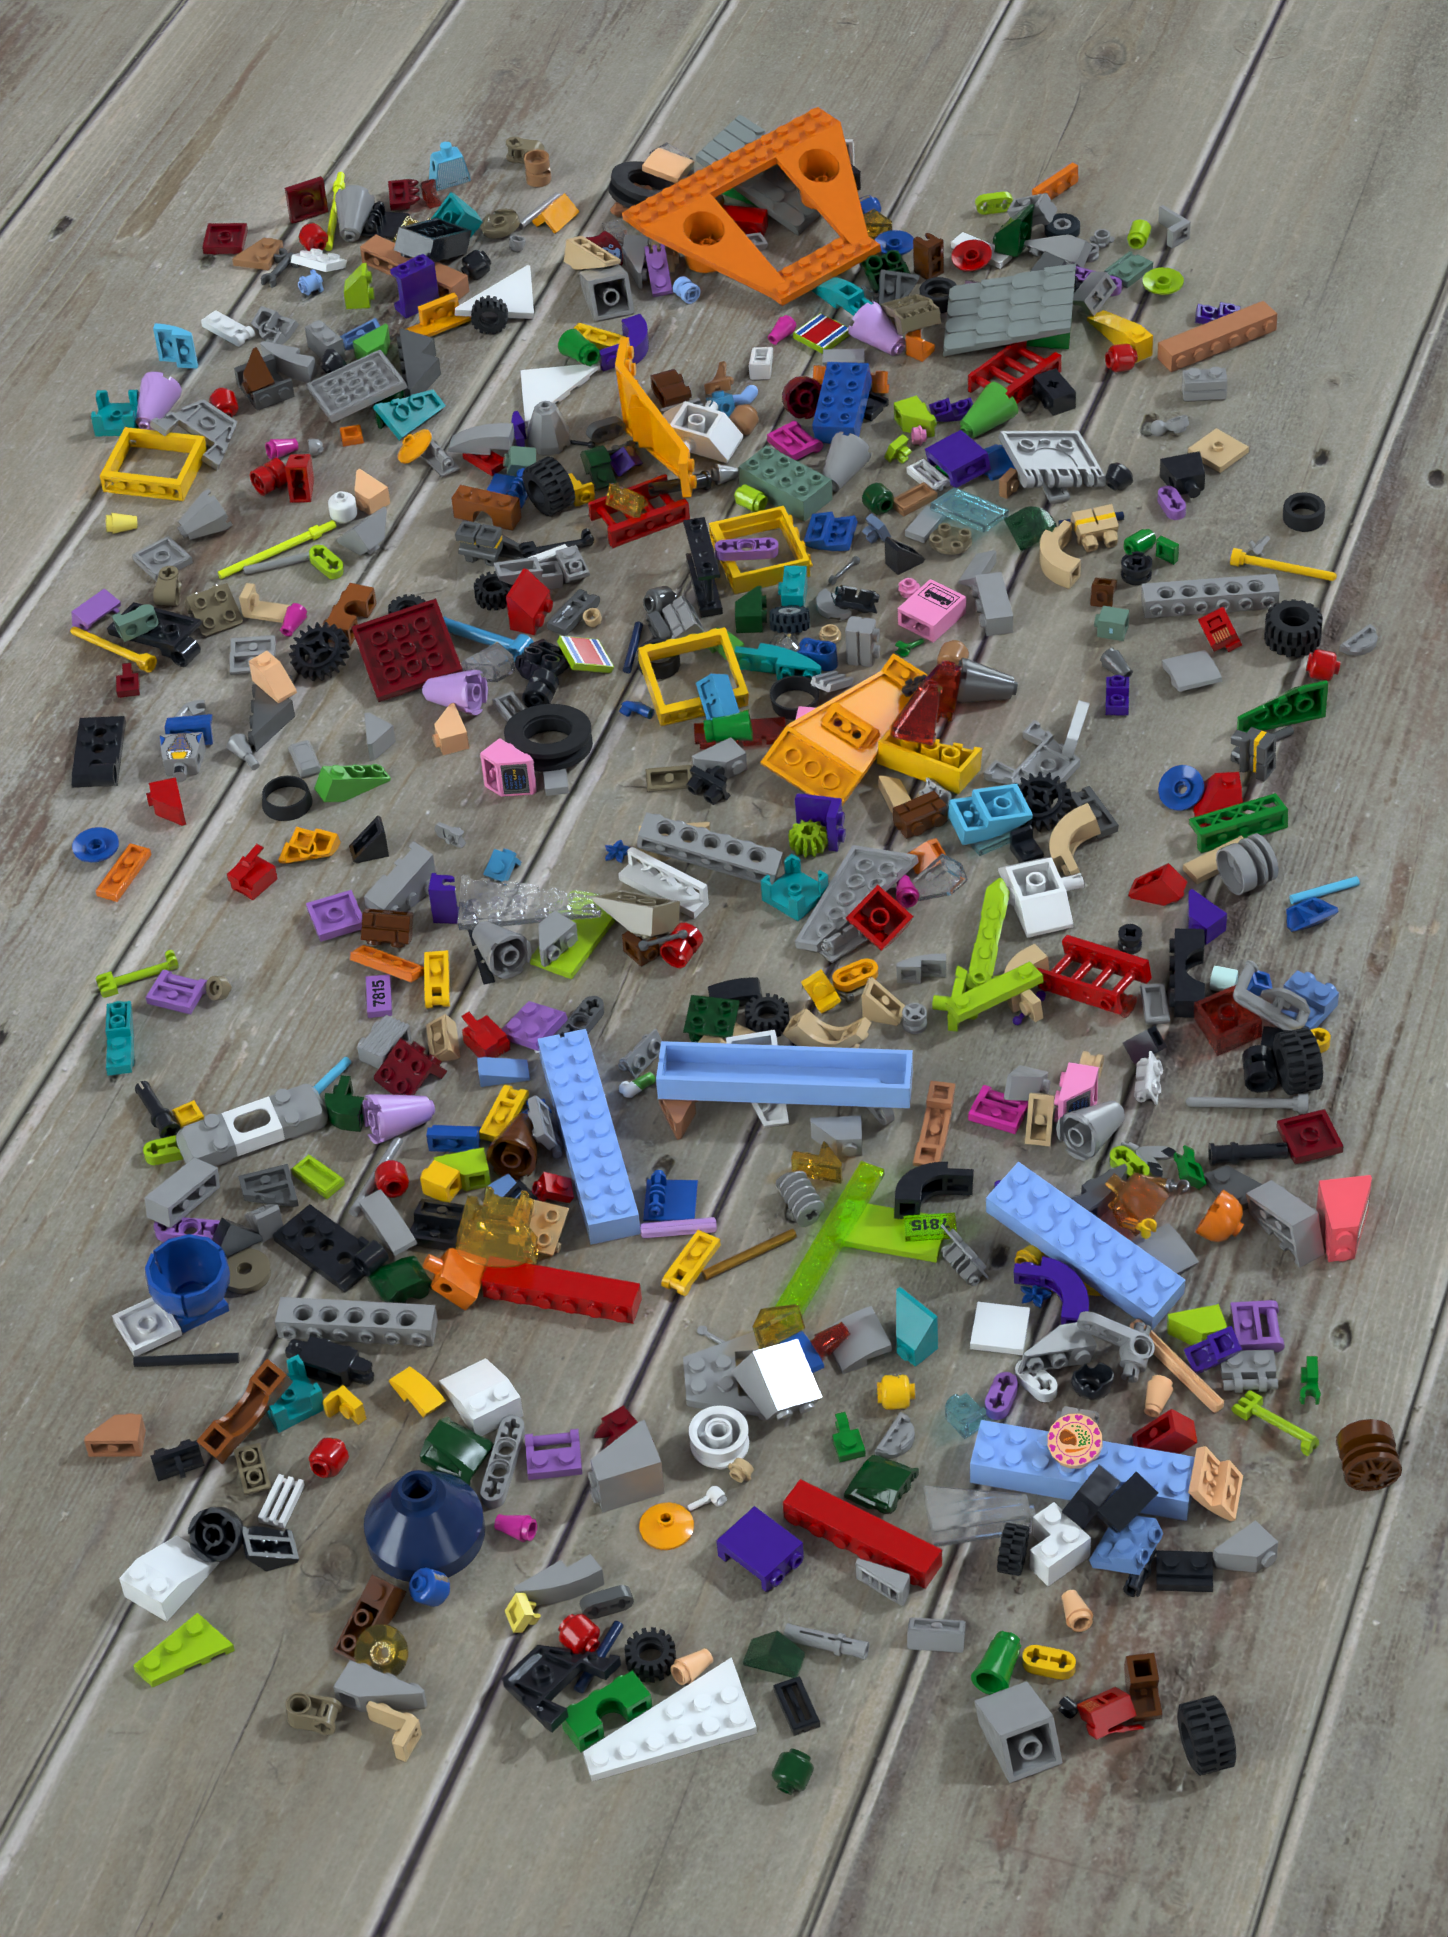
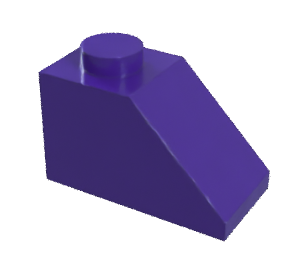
M1191 889L1188 892V929H1204V944L1207 945L1226 931L1227 913Z

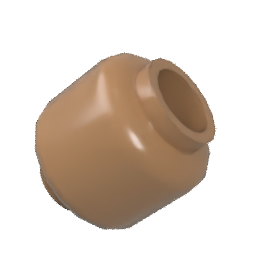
M748 404L736 406L729 416V419L744 436L750 435L759 421L756 409Z
M952 640L945 642L939 651L937 664L945 673L956 674L959 660L961 658L968 659L969 651L960 641Z

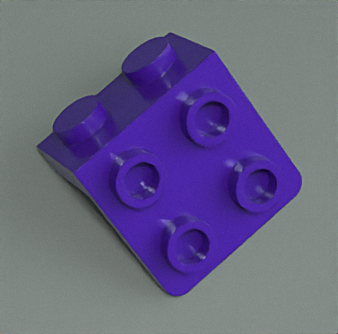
M796 794V823L800 824L801 819L805 822H809L812 819L813 823L820 821L821 825L825 826L827 830L828 850L838 852L840 843H844L846 837V829L843 827L845 812H842V798Z

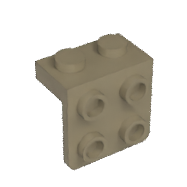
M227 583L212 586L206 591L195 592L186 597L185 608L187 613H192L194 618L201 620L202 624L198 628L203 637L236 627L243 622V618Z

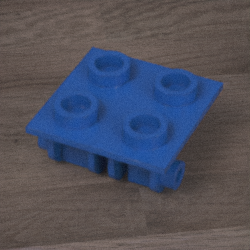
M525 468L517 471V477L495 473L487 490L519 497L520 508H522L528 498L522 478Z
M655 1170L651 1175V1179H647L643 1221L695 1219L698 1180H667L662 1170Z

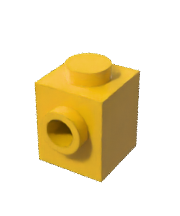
M433 1160L428 1168L422 1171L420 1176L423 1194L439 1201L450 1203L462 1188L460 1171Z

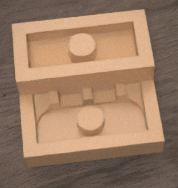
M657 148L642 165V171L670 182L678 183L683 176L686 177L695 161Z
M1206 1446L1196 1448L1188 1493L1214 1514L1229 1521H1235L1243 1475L1230 1460L1220 1462Z

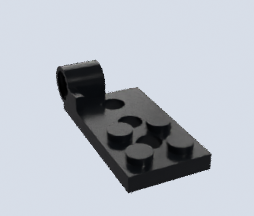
M133 602L121 615L134 611L143 604ZM154 608L159 622L158 625L147 633L129 641L159 648L162 656L171 658L180 667H186L201 652L197 641L189 637L202 624L201 620ZM112 622L107 627L109 635L121 638L114 622Z
M125 716L79 719L72 768V788L118 786L126 727ZM103 750L100 753H94L95 751Z
M311 1204L273 1234L276 1243L344 1293L364 1276H370L389 1260L388 1253L380 1243L375 1240L369 1242L362 1236L356 1238ZM306 1233H315L313 1237H303ZM326 1245L333 1246L331 1250H321V1248ZM344 1258H349V1259H351V1261H350L349 1263H346V1264H341V1263H339V1261H340L341 1259H344Z

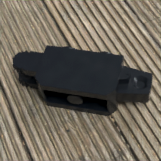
M310 1336L308 1341L292 1339L285 1349L286 1357L289 1359L299 1355L304 1363L306 1375L310 1379L338 1388L342 1385L349 1387L352 1381L359 1384L363 1383V1385H370L374 1381L372 1362L359 1357L358 1350L351 1346H343L333 1343L326 1338L320 1339Z

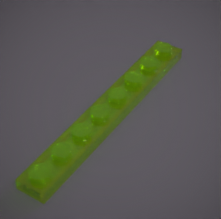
M864 1161L859 1163L769 1316L770 1323L790 1331L796 1328L845 1244L846 1239L885 1175L883 1168Z

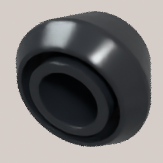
M326 349L321 359V368L326 374L347 365L345 360L334 349Z
M1117 462L1111 463L1108 466L1105 478L1107 481L1106 485L1114 491L1123 490L1133 483V474L1127 467Z

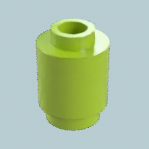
M1137 219L1132 222L1127 236L1128 244L1131 248L1141 249L1146 245L1151 232V225L1147 221Z
M746 484L738 487L734 494L736 504L753 512L764 510L768 502V498L763 492Z

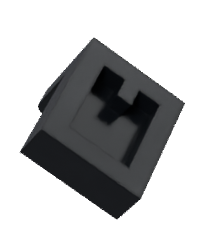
M1031 825L1010 832V850L1019 863L1044 858L1043 851L1033 838V828Z

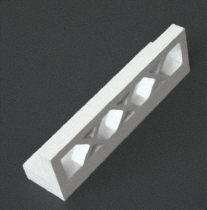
M634 847L627 850L629 864L619 873V880L649 896L680 901V912L693 919L709 905L707 884Z

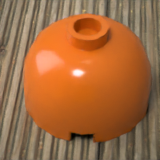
M1223 1189L1208 1209L1204 1219L1199 1223L1195 1233L1213 1242L1225 1241L1231 1235L1236 1237L1244 1226L1240 1222L1243 1210L1239 1201Z

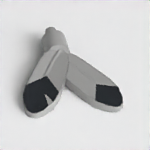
M1125 1142L1121 1143V1146L1128 1147L1149 1166L1150 1175L1158 1179L1163 1177V1170L1156 1160L1171 1159L1176 1152L1174 1149L1166 1146L1139 1147L1131 1142L1128 1144Z

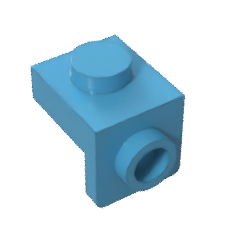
M724 390L711 393L712 396L706 398V401H711L710 406L713 401L716 402L718 411L724 412L729 418L735 408L733 395L724 393Z
M504 848L503 851L494 849L483 875L507 884L514 866H520L522 862L516 858V853Z

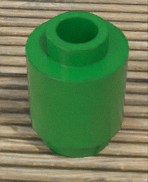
M1150 529L1137 531L1124 540L1126 554L1132 555V552L1135 551L1147 552L1156 543V536Z

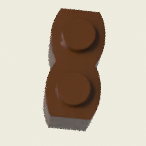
M675 369L650 375L652 391L656 398L659 399L662 408L683 403L692 398L689 386L684 384L682 375L678 374Z

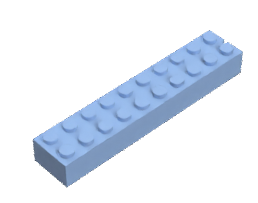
M586 1029L564 1033L562 1038L558 1034L537 1039L542 1068L590 1245L641 1234L638 1210Z
M661 1041L656 1076L658 1099L910 1108L913 1050Z

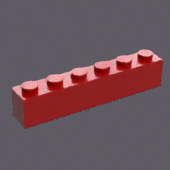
M495 1257L489 1258L481 1279L483 1297L492 1300H504L520 1305L526 1304L542 1309L564 1311L569 1314L576 1313L592 1318H604L619 1323L634 1324L642 1301L640 1283Z
M802 1479L797 1482L783 1501L784 1518L794 1526L799 1525L809 1530L814 1536L823 1537L832 1542L836 1547L856 1554L860 1559L909 1574L911 1585H918L926 1589L942 1566V1549Z

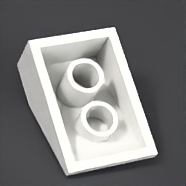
M486 1358L439 1381L440 1386L468 1428L477 1435L483 1436L498 1429L501 1421L507 1416H523L519 1394L509 1379Z
M176 1535L137 1558L119 1580L124 1596L167 1622L220 1562H206L199 1558L191 1550L190 1543Z

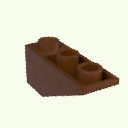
M371 1575L333 1651L357 1663L356 1649L359 1640L369 1644L372 1643L374 1638L367 1630L376 1625H388L394 1618L407 1591L380 1577Z

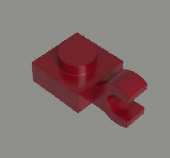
M131 662L122 663L123 675L116 676L117 697L139 696V674H134Z

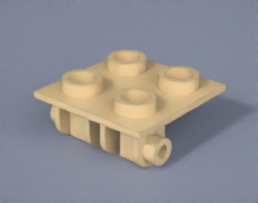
M520 1197L505 1244L551 1256L555 1252L559 1253L561 1243L558 1241L569 1208Z

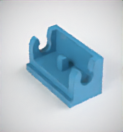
M710 674L696 682L707 720L739 712L727 674Z

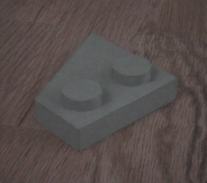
M881 270L879 274L878 304L909 296L917 284L920 275Z
M288 1164L238 1176L244 1201L291 1207L299 1206Z
M1228 1165L1204 1174L1206 1184L1215 1197L1224 1189L1239 1201L1243 1211L1249 1209L1246 1193L1263 1185Z

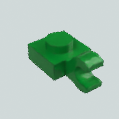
M1184 1145L1183 1155L1176 1152L1173 1155L1179 1171L1180 1180H1187L1191 1186L1200 1190L1206 1185L1202 1166L1195 1162L1193 1148Z
M1307 1356L1306 1367H1301L1300 1381L1301 1383H1306V1386L1300 1390L1299 1401L1301 1404H1305L1306 1396H1313L1315 1398V1405L1320 1403L1321 1392L1318 1388L1317 1356Z
M846 1412L835 1414V1425L838 1433L832 1434V1441L839 1463L865 1457L866 1450L859 1429L850 1430Z

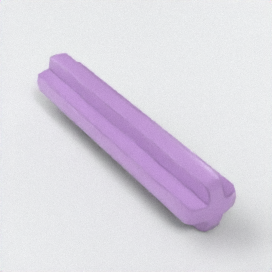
M709 1217L642 1223L640 1229L642 1238L691 1235L695 1234L697 1230L705 1233H714L717 1230L716 1219Z

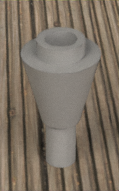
M715 464L714 468L711 469L712 481H715L716 485L739 477V470L736 467Z
M242 733L232 735L228 740L227 749L246 761L252 770L258 769L260 764L253 756L246 735Z

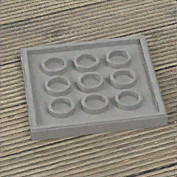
M381 350L306 384L308 391L331 423L408 388L404 379Z

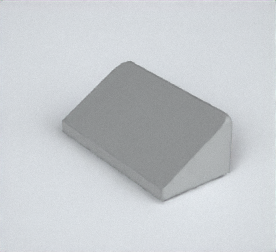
M992 550L976 554L959 579L958 584L971 587V585L975 584V575L990 573L996 564V551Z
M911 1617L909 1618L907 1632V1648L912 1650L961 1653L964 1650L966 1621Z

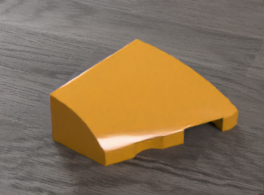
M296 827L290 842L285 843L278 862L286 864L332 856L341 843L338 834L318 828L315 831Z

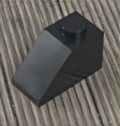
M1099 1464L1061 1512L1084 1529L1121 1481Z

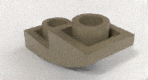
M260 1443L234 1449L245 1496L271 1489Z

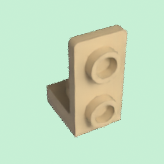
M246 583L239 597L242 615L245 618L283 623L287 607L290 606L259 601V594L256 593L255 584Z
M369 1701L366 1705L369 1720L397 1730L392 1739L395 1756L397 1759L407 1762L422 1736L419 1719L411 1713H401L393 1710L387 1704H377Z

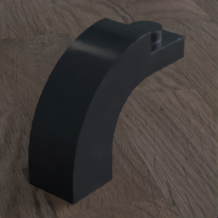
M932 1162L908 1171L902 1176L896 1186L894 1219L920 1220L922 1204L928 1198L936 1195L973 1196L974 1169L948 1168V1162Z

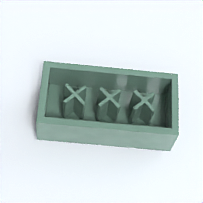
M768 445L738 467L740 487L746 484L763 492L770 504L776 507L784 506L787 513L804 522L812 514H815L833 500L832 479Z

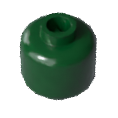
M873 483L864 490L862 502L872 513L881 515L891 510L894 503V495L883 484Z
M796 1749L782 1752L772 1771V1778L778 1783L776 1788L789 1795H792L794 1791H804L814 1771V1766L810 1762L811 1757Z

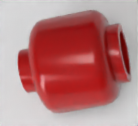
M310 223L301 228L299 241L307 251H310L312 248L323 250L328 242V235L318 224Z
M1127 343L1112 345L1108 352L1105 353L1106 365L1113 372L1132 370L1135 362L1138 360L1137 351Z
M227 388L216 389L209 398L210 404L231 418L238 412L239 406L236 395Z
M1316 649L1313 654L1309 653L1306 671L1309 672L1311 678L1330 681L1334 674L1338 675L1341 661H1336L1337 655L1335 652Z
M388 1160L376 1168L374 1178L378 1190L381 1189L388 1198H396L406 1192L409 1187V1178L406 1168L402 1163Z
M323 1438L309 1455L311 1470L322 1478L338 1475L349 1459L348 1450L344 1442L337 1438Z
M571 1614L567 1616L558 1628L560 1632L559 1641L567 1649H571L573 1654L584 1655L587 1651L594 1652L600 1644L598 1640L600 1629L584 1614Z

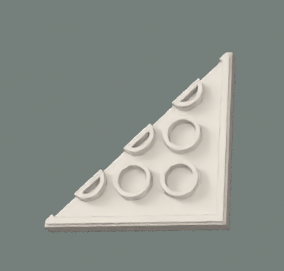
M530 265L523 267L455 308V316H471L472 306L475 304V301H480L482 296L486 298V295H490V298L496 296L497 300L501 298L503 303H506L508 318L533 319L534 308ZM485 312L481 314L483 317L498 316L493 312Z
M600 363L593 364L591 367L580 364L520 370L525 426H529L534 406L542 401H550L554 404L561 402L570 395V391L576 386L580 387L590 379L594 372L598 373L601 370Z

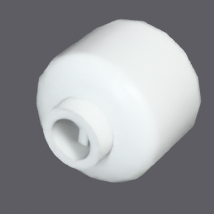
M340 491L329 498L328 507L332 520L339 524H348L356 517V500L352 494Z

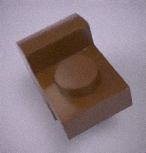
M1155 1653L1126 1656L1124 1663L1126 1692L1131 1697L1137 1715L1133 1717V1722L1162 1719L1163 1714L1158 1692L1159 1675Z

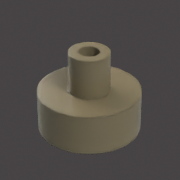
M212 976L206 983V993L212 1000L226 999L232 989L231 984L224 976Z

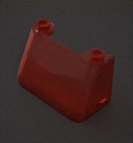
M942 661L941 664H938L919 685L891 724L890 735L897 739L933 745L936 739V723L939 722L940 717L947 718V721L951 722L955 719L962 666H957L951 661Z

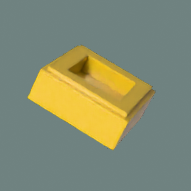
M194 1100L172 1109L173 1117L181 1129L205 1119Z

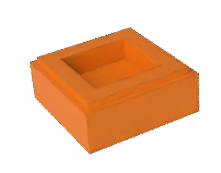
M361 425L340 428L343 447L364 443Z

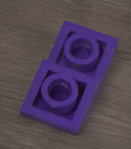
M1220 302L1218 308L1198 304L1195 313V323L1206 324L1240 310V306Z
M970 397L951 404L949 398L929 404V408L936 421H961L973 405Z
M1121 675L1106 677L1105 715H1129V677Z

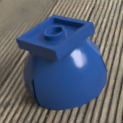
M187 1234L168 1239L153 1250L145 1266V1278L149 1294L158 1306L173 1315L182 1333L230 1311L228 1303L224 1299L230 1284V1270L222 1247L209 1237Z

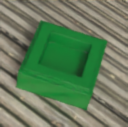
M1160 536L1156 539V557L1174 565L1178 562L1179 544Z

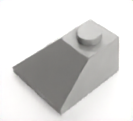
M385 506L364 518L336 539V541L358 555H362L365 552H368L370 555L379 549L378 543L384 540L387 514Z

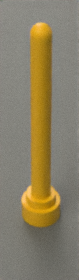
M1233 548L1230 565L1239 567V565L1250 564L1329 581H1335L1337 578L1334 572L1246 555L1247 553L1243 552V549Z
M72 627L70 630L74 636L136 662L139 669L147 673L152 672L156 667L157 659L151 654H137L78 627Z

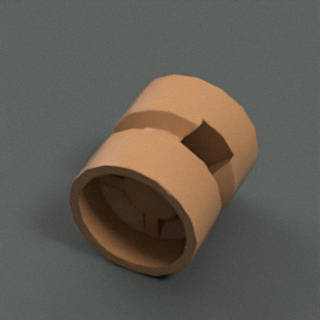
M539 149L527 152L524 156L527 184L532 187L548 185L551 182L549 154Z

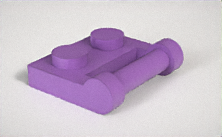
M162 970L146 996L147 1004L191 1015L202 995L206 994L207 980H195L174 975L168 970Z
M1276 1301L1231 1302L1230 1311L1233 1330L1243 1351L1274 1350V1352H1280L1285 1348L1284 1340L1280 1337L1277 1319L1279 1308ZM1259 1314H1264L1267 1317L1270 1337H1263Z
M571 1429L568 1433L539 1436L525 1434L528 1480L582 1475L578 1429ZM566 1443L572 1444V1447L547 1449L538 1451L534 1450V1447L537 1446H547Z

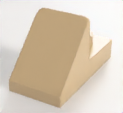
M1029 1093L1025 1144L1051 1146L1055 1095Z

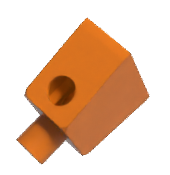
M449 1248L440 1259L428 1254L423 1263V1268L434 1273L431 1284L432 1289L466 1311L478 1297L481 1279L488 1260Z

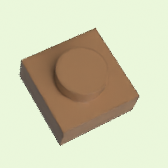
M1011 467L999 479V496L1005 499L1013 492H1016L1019 487L1018 472Z

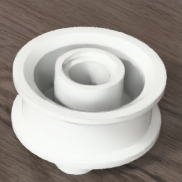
M728 1406L705 1408L694 1416L689 1425L690 1449L694 1458L702 1465L722 1470L728 1468V1464H732L736 1458L743 1459L749 1449L748 1423L745 1417L736 1409Z

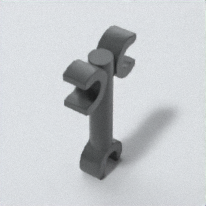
M280 248V255H273L274 262L278 263V265L271 273L261 276V284L265 285L267 282H270V287H275L277 285L276 278L291 263L292 254L297 253H288L286 249ZM291 263L293 268L300 267L298 264Z

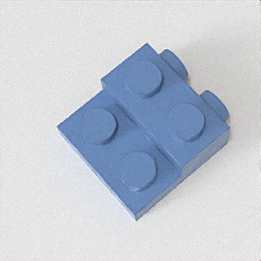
M1297 970L1283 985V988L1296 993L1307 1001L1311 1012L1303 1028H1309L1310 1030L1317 1028L1338 1006L1339 992L1336 987L1331 983L1322 984L1310 972L1302 973ZM1285 1009L1281 1010L1282 1013L1294 1020L1296 1019L1298 1013Z
M1136 1516L1120 1533H1115L1108 1527L1090 1557L1089 1562L1092 1568L1140 1575L1164 1533L1156 1518Z

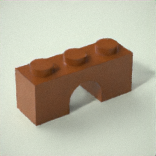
M460 485L451 498L454 518L474 522L479 513L483 511L492 518L493 526L511 531L515 529L522 518L519 497Z
M349 583L346 590L342 591L337 604L333 606L328 619H325L323 624L327 622L330 627L335 624L338 629L341 628L349 639L348 644L350 647L355 640L351 627L358 625L357 617L368 618L377 604L374 587Z

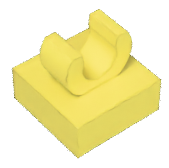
M515 1593L505 1609V1614L513 1633H523L528 1624H537L541 1617L540 1614L533 1613L536 1602L528 1601L526 1593Z

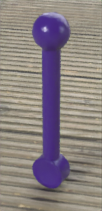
M1038 991L1036 996L1041 1001H1044L1046 993ZM1021 1013L1019 1016H1015L1012 1020L1013 1024L1020 1025L1025 1015Z

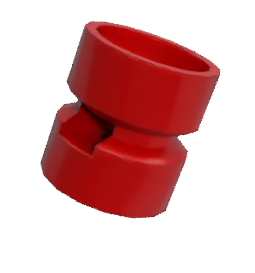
M274 458L265 463L264 466H260L250 472L251 483L260 495L265 496L274 491L275 487L279 488L287 483L285 464L279 458Z
M679 923L670 934L673 935L679 933L680 930H686L688 936L685 939L677 938L666 941L660 948L662 958L666 963L676 968L685 967L703 943L701 932L689 923Z

